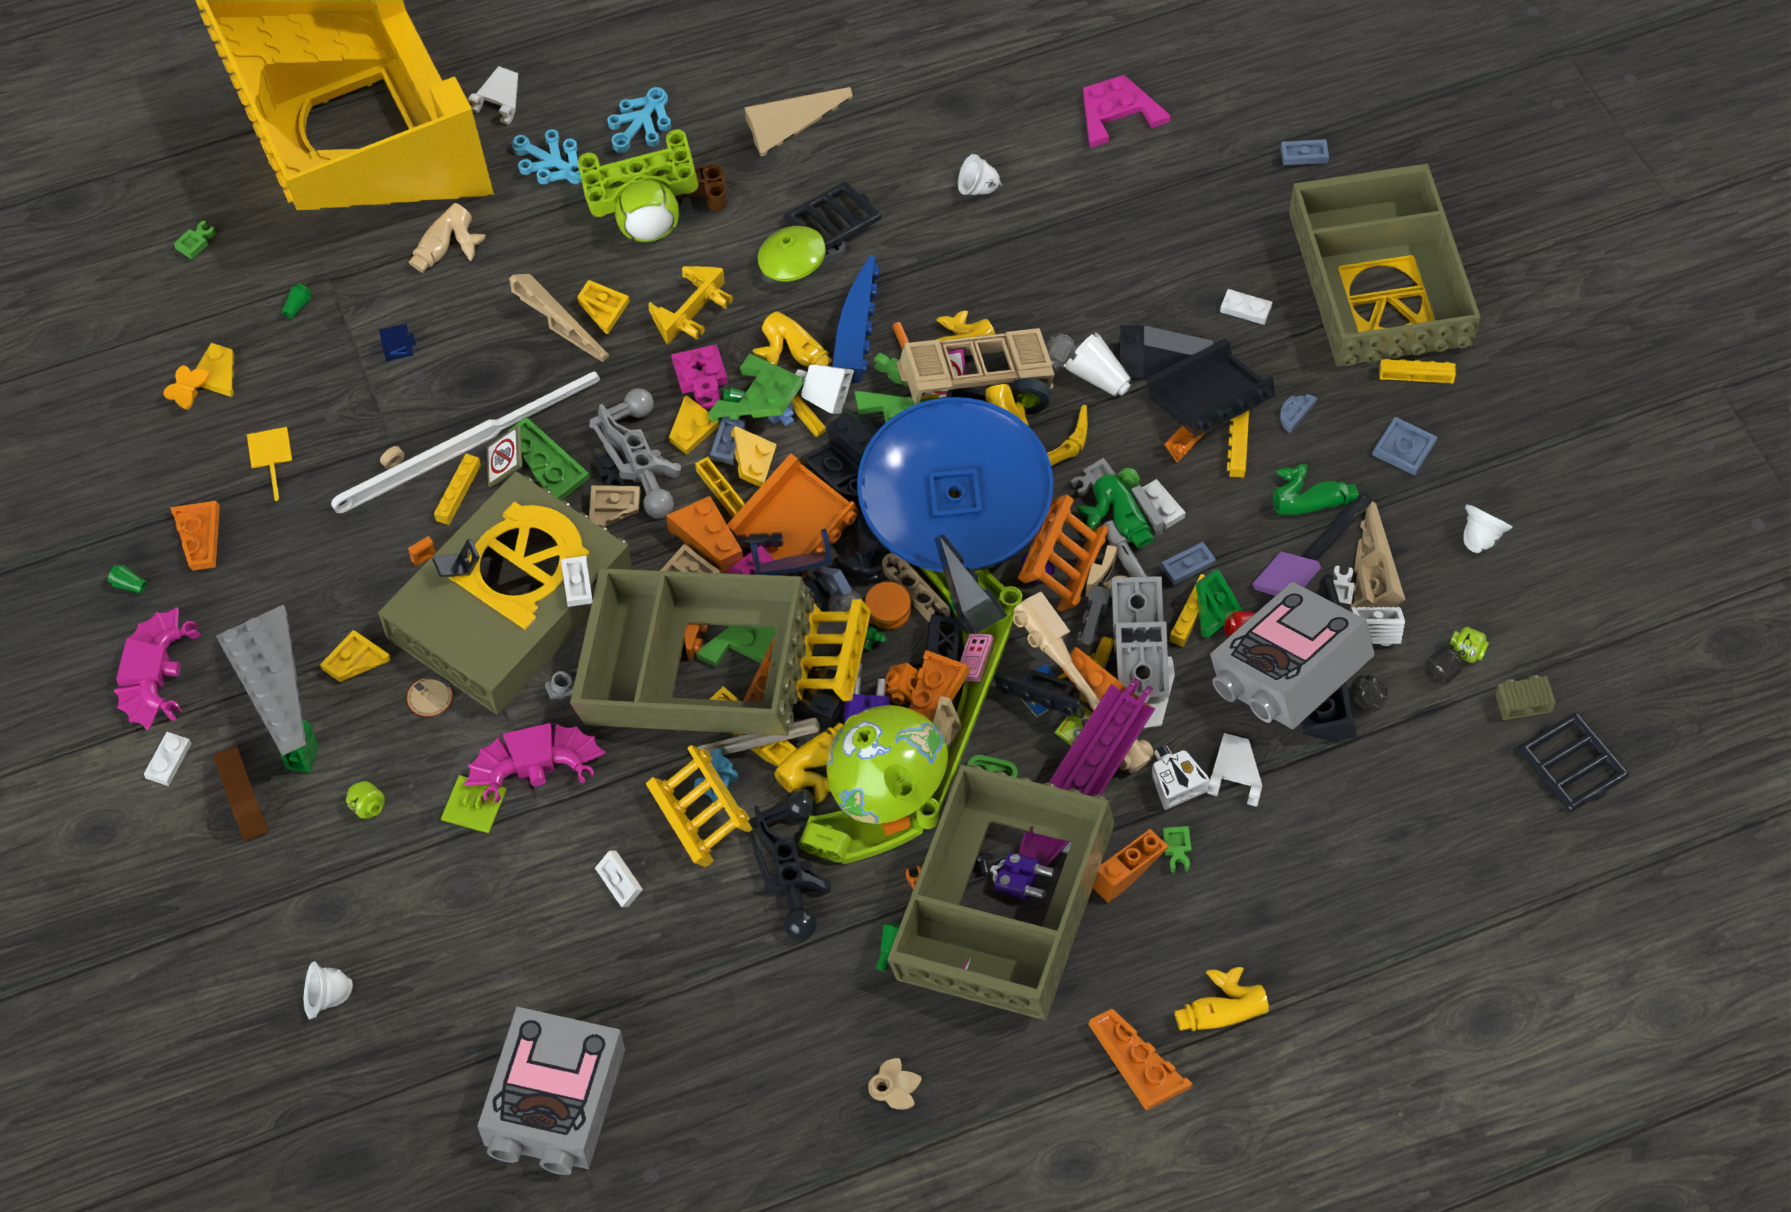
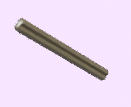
M817 718L793 722L792 727H789L788 736L744 734L700 745L697 748H704L710 755H712L713 749H720L723 756L819 732V722Z

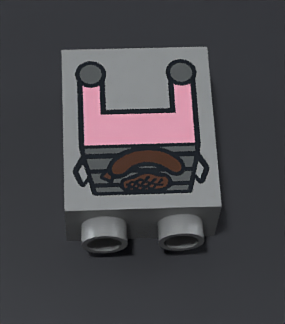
M1291 582L1210 654L1216 677L1213 678L1212 682L1216 691L1225 700L1234 702L1238 698L1248 704L1254 714L1262 721L1269 723L1275 719L1285 726L1294 729L1375 655L1367 620Z
M516 1007L478 1123V1129L484 1146H488L487 1153L497 1160L509 1163L518 1162L521 1154L540 1158L539 1164L542 1168L561 1175L571 1174L573 1166L589 1170L625 1053L621 1030Z

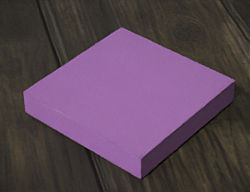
M1281 551L1254 581L1253 587L1257 591L1276 596L1291 582L1305 587L1321 569L1318 561Z

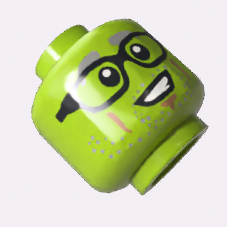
M1464 627L1460 633L1455 631L1450 645L1454 646L1453 655L1469 663H1475L1477 660H1482L1489 642L1486 641L1484 633L1470 627Z
M362 781L355 783L349 788L346 798L347 806L360 818L370 819L382 811L385 802L384 795L372 783Z

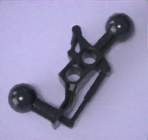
M802 788L794 789L788 793L784 803L762 812L758 805L754 806L755 817L748 820L752 829L757 827L760 843L773 857L776 876L770 875L752 830L747 832L754 849V856L765 881V889L768 892L781 893V896L786 895L789 913L784 920V930L795 941L809 939L817 927V921L812 912L804 908L801 892L817 891L823 894L831 892V882L828 879H824L819 873H816L812 869L810 862L799 863L794 838H781L767 827L788 817L797 821H804L814 814L817 805L816 799L810 791ZM782 853H789V854H791V855L788 856V857H780V856H779V855L782 854ZM787 876H795V877H796V878L793 879V880H785V879H784V878L787 877Z

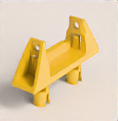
M683 266V277L691 280L698 289L676 313H672L662 307L658 308L651 302L649 303V312L667 344L682 330L696 340L699 339L698 333L703 335L704 326L691 319L709 300H713L724 309L727 308V303H732L733 296L720 290L725 283L724 270L722 268Z

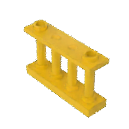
M852 599L851 608L843 612H821L814 603V611L809 615L810 633L805 637L806 655L805 658L801 659L800 665L802 667V677L800 681H797L796 686L798 691L797 701H802L804 689H833L842 701H852L871 610L862 599ZM848 621L846 631L843 634H817L819 622ZM814 644H843L841 654L838 656H812ZM810 666H838L836 676L833 679H807Z
M691 745L687 748L694 758L668 781L652 777L646 782V785L693 862L708 867L714 862L710 855V848L736 827L746 832H750L753 829L748 822L750 820L748 814L742 808H739L713 767L711 755L704 748L699 749ZM700 768L706 779L681 800H676L673 795L674 788ZM712 787L718 799L692 821L689 820L685 814L686 808ZM724 807L730 819L705 840L700 839L697 834L698 828Z

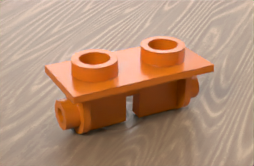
M1181 426L1164 445L1174 460L1179 462L1204 434L1196 438L1186 428Z

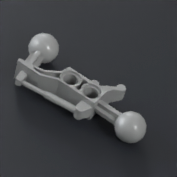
M637 388L627 393L623 403L606 409L603 404H600L598 416L590 420L589 426L594 428L603 442L606 451L620 471V478L631 479L634 483L641 481L647 494L643 501L644 509L649 516L660 519L665 518L666 515L671 513L674 502L673 497L668 491L659 488L655 477L667 476L677 478L680 475L681 465L671 463L667 459L662 458L659 450L650 451L641 429L629 430L615 422L628 415L642 418L650 414L654 407L652 395L647 390ZM612 445L620 450L626 464H623Z

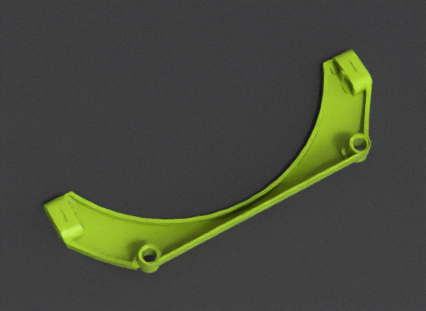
M919 567L939 590L949 605L954 618H959L956 611L951 608L950 603L952 600H950V590L944 572ZM987 569L974 571L978 575L979 586L984 590L988 588L1007 616L977 633L992 635L995 638L981 682L964 681L963 693L957 710L962 729L948 753L947 768L937 790L925 804L909 815L910 828L886 836L881 824L857 821L846 815L843 811L810 816L798 843V847L802 851L833 862L849 864L898 847L922 834L924 829H932L937 826L940 812L1014 625L1013 615L1015 614L1013 610L1022 602V594L1018 588L1011 586L1005 588ZM960 626V635L963 648L965 649L970 633L965 632ZM926 811L933 812L932 815H924L922 813Z

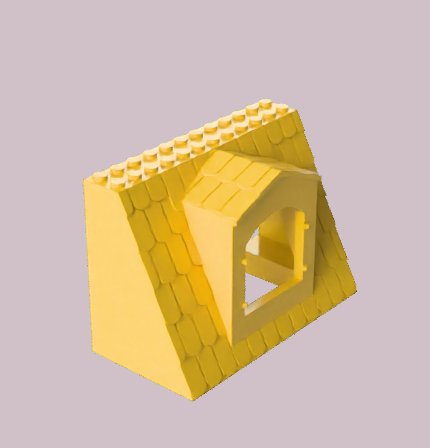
M195 0L199 10L204 11L200 15L205 26H210L207 29L212 41L218 42L215 44L219 56L225 57L222 62L227 73L233 74L230 75V79L234 88L240 89V91H237L242 105L248 106L245 107V111L249 120L255 122L252 125L257 137L261 139L260 143L266 153L269 164L277 172L275 173L280 186L284 189L283 191L288 203L293 202L296 210H318L320 208L350 207L352 205L419 202L421 200L459 199V197L494 195L472 108L455 76L444 81L440 78L406 12L403 0ZM383 79L408 130L360 149L315 151L306 137V122L312 106L322 102L324 104L328 103V100L366 85L368 87L372 86V83Z

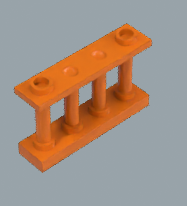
M1067 494L1052 500L1047 518L1037 533L1018 576V579L1023 583L1039 579L1062 598L1057 607L1059 611L1073 608L1079 603L1081 599L1080 594L1090 573L1092 563H1094L1100 547L1105 543V535L1108 531L1106 525L1091 530L1071 514L1070 508L1074 500ZM1064 521L1087 538L1083 548L1062 533L1061 528ZM1056 540L1078 557L1075 567H1072L1054 552L1053 547ZM1048 560L1070 577L1066 587L1045 572L1044 567Z

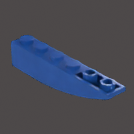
M870 255L853 283L842 309L837 328L832 367L854 370L851 382L861 383L862 373H867V359H864V356L869 354L870 340H867V335L872 334V321H869V316H874L875 302L871 301L872 297L876 298L877 284H874V279L879 278V265H875L874 255Z

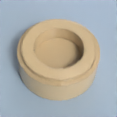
M393 446L382 455L380 462L386 469H391L403 461L405 454L398 446Z

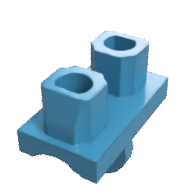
M713 749L711 763L728 788L729 783L737 781L738 773L732 769L733 763L721 755L722 751L720 749ZM697 778L695 780L694 788L698 786L706 778ZM712 787L703 794L708 795L712 801L718 799Z

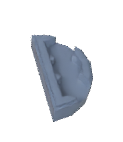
M1310 394L1288 398L1281 407L1280 421L1284 429L1291 434L1317 403L1318 398Z

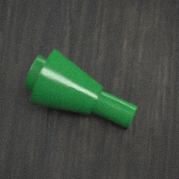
M890 922L889 925H883L881 954L875 966L880 971H885L888 965L887 959L900 927L898 923Z

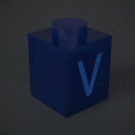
M407 323L379 329L386 361L414 356L412 346H416L414 332L408 331Z

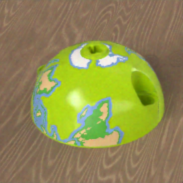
M877 706L849 717L845 725L840 728L834 737L826 763L829 788L838 806L851 818L871 824L888 823L910 815L930 799L944 777L948 760L945 738L939 728L926 716L901 706Z

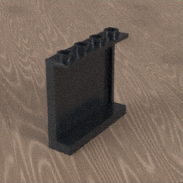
M1225 338L1146 379L1149 397L1196 438L1276 396L1273 377L1270 376L1264 380L1232 355L1230 342Z

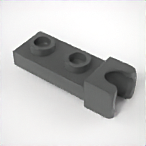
M1092 586L1088 607L1085 610L1082 624H1085L1084 631L1080 630L1077 637L1076 645H1080V650L1088 656L1091 653L1101 615L1106 616L1110 602L1111 590L1100 586Z

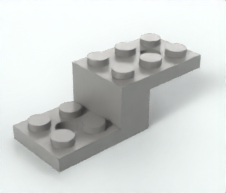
M1161 576L1111 578L1114 653H1116L1117 679L1126 687L1129 686L1134 678L1140 680L1139 687L1135 691V694L1139 697L1149 685L1154 688L1150 698H1169L1166 621L1163 622ZM1140 596L1143 598L1144 606L1141 609L1133 608L1130 603L1132 597ZM1139 666H1145L1149 669L1150 676L1147 679L1142 680L1136 676V669Z

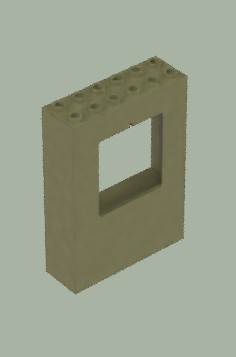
M600 568L570 704L584 725L788 736L789 727H792L794 721L792 708L798 699L796 686L797 681H800L802 677V667L800 665L801 659L805 658L806 655L805 637L810 633L809 615L814 611V599L810 597L808 587L805 586L802 578L797 576ZM688 624L776 628L770 663L774 664V666L769 665L764 697L761 702L673 698L684 635Z
M960 765L887 959L896 979L923 988L1047 1020L1115 825L1109 800L1100 795H1084L1075 789H1060L1050 783H1035L1026 777H1011L1001 771H986L977 765ZM991 823L1030 832L1032 827L1033 833L1072 843L1042 927L960 906Z

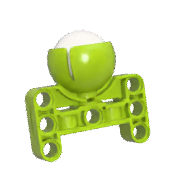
M672 130L666 136L668 149L600 166L599 160L594 153H585L580 156L578 166L585 198L591 214L595 217H602L615 212L616 222L621 232L629 239L634 238L639 242L656 241L670 234L673 227H676L679 218V207L675 196L692 193L698 188V180L686 134L682 130Z

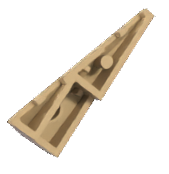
M847 87L745 107L746 121L751 129L754 143L760 156L766 155L767 150L775 145L780 146L783 144V140L792 134L797 135L822 119L823 114L829 110L834 111L846 99L851 100L853 98L851 88Z
M517 274L509 278L511 291L519 296L520 300L547 316L550 329L601 362H604L609 357V354L531 274Z
M1373 501L1365 509V520L1361 521L1360 525L1363 529L1362 539L1358 540L1354 567L1357 578L1353 589L1354 599L1349 609L1350 612L1353 607L1392 608L1405 601L1377 505Z

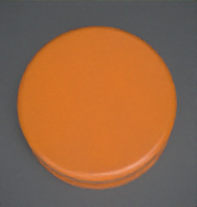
M882 582L873 586L866 595L865 604L871 610L869 622L876 628L894 630L900 628L908 621L911 614V599L908 591L900 584Z

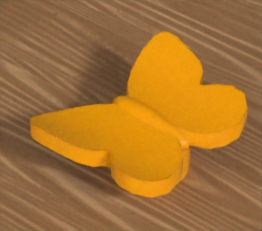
M183 365L176 371L175 384L169 385L163 394L166 399L175 400L180 407L190 409L193 399L198 394L197 388L203 386L209 380L210 373L205 369H194L191 372L187 366Z

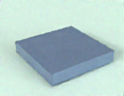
M1394 417L1373 450L1372 455L1415 476L1437 442L1438 437Z

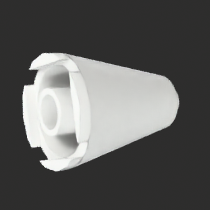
M1097 332L1094 335H1090L1076 349L1074 361L1069 358L1065 365L1069 372L1113 396L1118 394L1123 396L1131 387L1129 384L1131 378Z

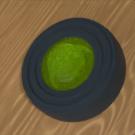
M1021 378L1013 381L1010 385L1015 404L1020 402L1025 411L1038 412L1048 407L1051 399V390L1042 381L1032 378Z

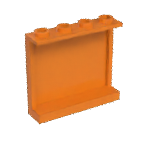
M790 453L727 526L735 536L740 534L749 536V534L769 533V535L776 532L782 533L784 538L783 546L773 547V545H770L769 548H764L773 560H778L790 556L823 553L821 529L826 528L829 545L833 544L840 538L843 529L856 520L859 510L852 501H847L803 466L798 458ZM809 569L801 571L802 579L806 577Z

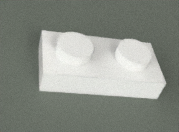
M1228 289L1220 312L1265 325L1272 302Z
M1157 479L1142 487L1163 518L1165 529L1185 518V511Z
M586 556L561 559L568 607L591 604L593 601Z
M166 732L144 773L145 778L169 786L191 746L190 739Z
M616 850L609 851L595 867L621 907H629L643 890Z

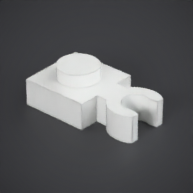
M1336 566L1333 581L1342 608L1350 609L1354 583H1350L1353 569L1349 568L1347 575H1341L1339 573V566Z

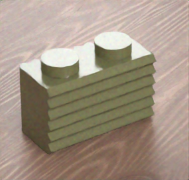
M1533 675L1525 680H1505L1498 685L1495 693L1503 720L1551 713L1556 704L1547 676L1539 677Z

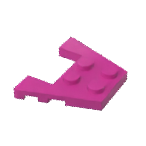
M1125 75L1083 88L1090 148L1109 142V135L1103 126L1107 122L1138 112H1143L1151 128L1170 122L1171 116Z

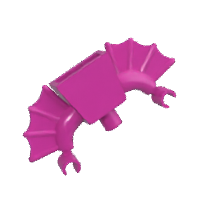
M177 607L165 613L155 612V615L148 621L138 623L135 633L128 637L125 642L116 678L120 688L114 689L119 698L117 708L127 713L130 723H140L146 730L151 728L158 710L163 709L167 717L172 721L177 719L172 712L176 710L182 712L175 701L166 702L165 699L157 694V690L163 688L166 676L178 677L180 674V662L169 661V656L166 652L169 645L181 639V636L187 635L190 639H197L201 635L197 630H193L199 627L193 621L185 622L182 629L178 628L179 609Z
M550 723L504 733L503 737L506 748L499 737L491 745L480 748L477 759L468 764L470 775L464 784L466 786L490 785L491 787L484 791L483 797L488 802L489 795L496 793L494 802L498 803L501 800L498 788H501L506 777L517 772L519 778L529 777L532 786H540L546 782L544 773L554 770V763L567 764L574 771H578V780L581 783H585L586 780L581 774L588 772L593 778L594 772L591 767L583 766V763L601 757L606 752L596 745L594 736L583 734L578 727L565 728L556 724L554 737Z

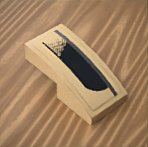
M1107 545L1102 565L1092 563L1086 586L1087 597L1090 595L1092 586L1102 587V584L1107 581L1116 561L1117 547Z

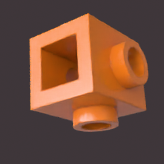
M908 663L890 667L885 677V695L898 705L911 702L910 697L912 691L916 688L919 671Z

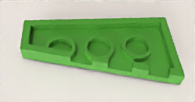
M527 417L508 430L509 432L516 426L520 427L521 455L541 488H547L560 501L590 479L589 473Z

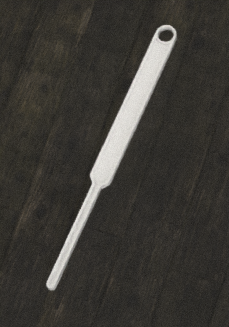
M591 372L497 420L489 419L337 495L332 500L331 505L336 513L347 512L495 438L501 430L597 383L600 378L596 372ZM348 500L343 505L338 506L341 502Z

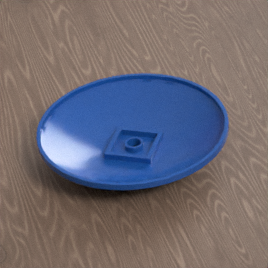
M960 397L940 398L916 404L898 413L888 420L872 437L864 451L858 470V498L863 517L872 533L888 550L899 558L927 570L944 572L934 541L935 537L944 534L963 557L964 563L962 565L965 568H970L972 571H979L1010 559L1034 539L1043 526L1050 510L1053 495V473L1050 460L1041 441L1029 426L1014 414L997 405L981 400ZM958 490L962 495L959 498H952L949 496V492Z

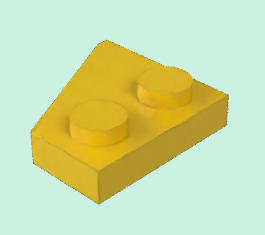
M590 280L587 281L577 296L578 303L606 334L610 332L630 302L629 296Z
M214 343L210 344L196 369L208 370L210 373L209 380L201 386L202 388L230 397L233 396L234 353L232 349Z
M685 396L669 436L670 443L688 455L720 426V421H710L709 412L691 398Z
M735 426L731 431V436L734 437L736 444L734 452L738 461L739 478L761 487L766 480L777 444Z
M353 630L320 666L323 671L339 682H342L389 662L390 655Z

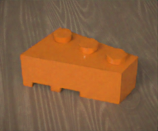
M710 496L666 515L668 531L684 541L686 546L696 551L721 573H724L743 559L742 549Z

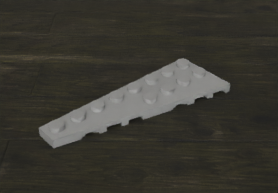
M284 605L256 618L249 619L247 622L216 636L282 756L306 745L304 725L301 718L302 711L298 697L299 691L296 683L295 661L291 647L292 640L289 633L290 626L287 619L288 613Z

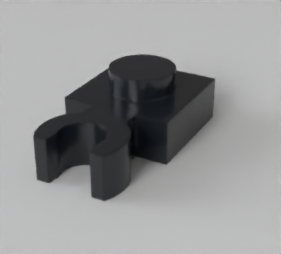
M609 454L595 457L601 481H606V486H613L615 484L625 486L624 479L620 478V471Z

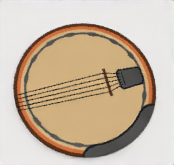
M438 676L419 678L411 684L406 693L408 708L414 714L421 717H435L442 714L449 708L453 700L451 685L445 679Z

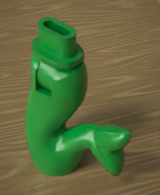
M1300 464L1295 469L1286 467L1276 471L1279 476L1289 482L1274 489L1273 505L1278 515H1300L1325 508L1337 507L1342 504L1348 505L1349 501H1354L1359 496L1356 485L1346 484L1344 481H1339L1340 483L1336 481L1319 482L1302 494H1298L1303 487L1308 465Z
M1114 474L1104 475L1094 483L1095 507L1077 506L1079 514L1087 520L1086 526L1094 530L1101 519L1107 514L1110 504L1113 503L1115 525L1120 533L1128 538L1130 543L1134 542L1137 548H1141L1154 540L1150 533L1151 528L1147 525V521L1132 494Z

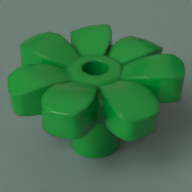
M874 627L867 628L863 648L871 650L874 641L885 643L887 640L886 634L876 632L877 629Z

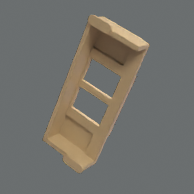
M1040 328L943 341L930 340L904 343L901 359L897 361L901 380L908 382L914 404L920 403L921 395L925 392L1010 383L1021 378L1041 379L1050 390L1053 388L1054 372ZM963 349L964 356L973 355L979 374L955 376L947 351ZM1004 351L1010 370L987 373L981 354Z

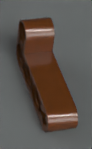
M717 164L694 166L698 188L692 193L677 195L675 198L683 199L706 195L707 205L711 210H724L727 207L728 201L722 167Z
M237 745L212 754L244 841L246 842L269 833Z

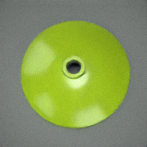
M805 226L786 227L776 231L764 241L758 252V264L761 271L773 280L783 282L798 280L811 274L819 267L825 257L826 246L822 236L812 228Z

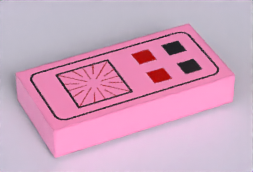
M969 635L960 661L970 668V672L964 681L981 682L995 641L992 635Z

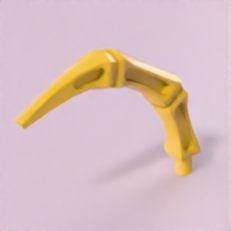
M1082 405L1073 434L1058 448L1047 453L1051 467L1068 458L1076 457L1083 450L1088 428L1086 405Z

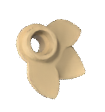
M899 1058L887 1060L881 1065L879 1074L870 1080L868 1085L869 1093L876 1100L886 1101L892 1108L909 1109L914 1106V1100L910 1094L919 1086L921 1076L912 1072L901 1071L902 1065ZM884 1085L887 1089L880 1092L877 1090V1087Z

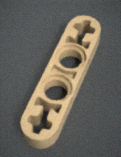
M893 553L883 558L882 569L884 575L891 582L900 584L908 591L911 604L928 622L931 614L935 615V611L938 614L944 613V616L950 617L948 605L906 561ZM890 563H891L892 565H896V564H897V566H898V571H897L896 568L893 567V566L889 568V564H890ZM905 578H912L915 580V584L905 586L902 584V581ZM921 594H926L931 599L929 602L921 603L917 600V597Z

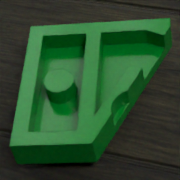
M1212 570L1196 583L1201 635L1208 638L1225 625L1228 616L1234 611H1242L1219 570Z

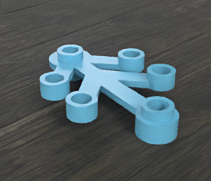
M651 88L646 97L622 100L619 104L622 114H613L608 117V126L612 130L619 129L623 123L632 122L624 133H617L612 137V146L617 153L623 154L628 151L630 140L642 125H644L646 131V144L650 147L659 144V135L655 132L650 116L654 109L658 115V129L660 131H668L671 128L670 118L667 117L664 109L668 102V96L662 88ZM645 106L642 110L633 112V108Z
M551 129L545 133V139L549 144L551 154L530 144L529 139L524 135H518L513 139L512 148L516 155L524 156L529 153L542 160L533 163L528 159L521 160L518 164L521 174L528 175L531 172L538 171L537 179L540 184H548L550 181L567 179L573 184L582 182L576 155L577 143L574 139H567L563 143L564 151L568 154L569 163L561 160L558 146L559 135L556 130ZM558 168L560 171L550 173L547 169Z

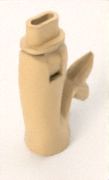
M454 203L426 231L417 248L413 251L414 256L410 259L409 263L424 273L428 267H432L434 263L441 260L446 254L453 230L463 252L471 261L475 255L474 246L482 243L486 235L469 234L467 230L472 221V216L465 208Z

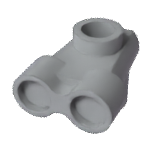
M578 668L568 670V673L563 671L556 672L552 676V680L545 683L550 699H563L566 696L572 695Z

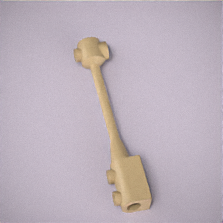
M1042 592L1027 598L1013 610L1015 613L1013 615L1014 623L1018 627L1024 626L1029 632L1028 642L1032 647L1036 648L1039 646L1042 652H1045L1060 667L1065 669L1095 710L1100 700L1072 663L1070 654L1063 641L1070 630ZM1136 739L1119 768L1121 770L1128 769L1133 774L1148 764L1153 757V748L1146 740L1138 741Z

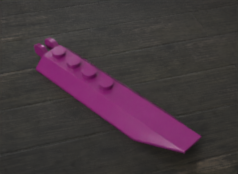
M1134 678L1125 692H1121L1111 684L1049 783L1060 789H1075L1084 795L1101 796L1155 710L1154 707L1145 705L1152 695L1154 688L1148 685L1137 700L1132 696L1138 689L1140 680ZM1031 827L1030 832L1025 831L1019 854L1039 859L1041 866L1047 867L1069 842L1033 833V828Z

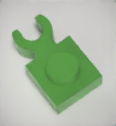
M201 221L195 232L189 229L174 243V246L178 251L193 260L208 246L207 239H211L216 235L215 228L212 226L209 230H206L208 228L206 222Z
M878 353L874 359L877 362L874 368L880 372L888 373V378L894 383L909 387L907 381L901 380L897 368L898 360L895 358L890 360L886 355Z
M1189 826L1163 828V841L1168 845L1165 856L1173 855L1170 860L1171 872H1175V864L1177 862L1183 863L1185 871H1189L1190 861L1185 855L1191 854Z

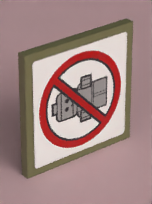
M516 426L487 446L488 487L490 488L522 467L519 426Z

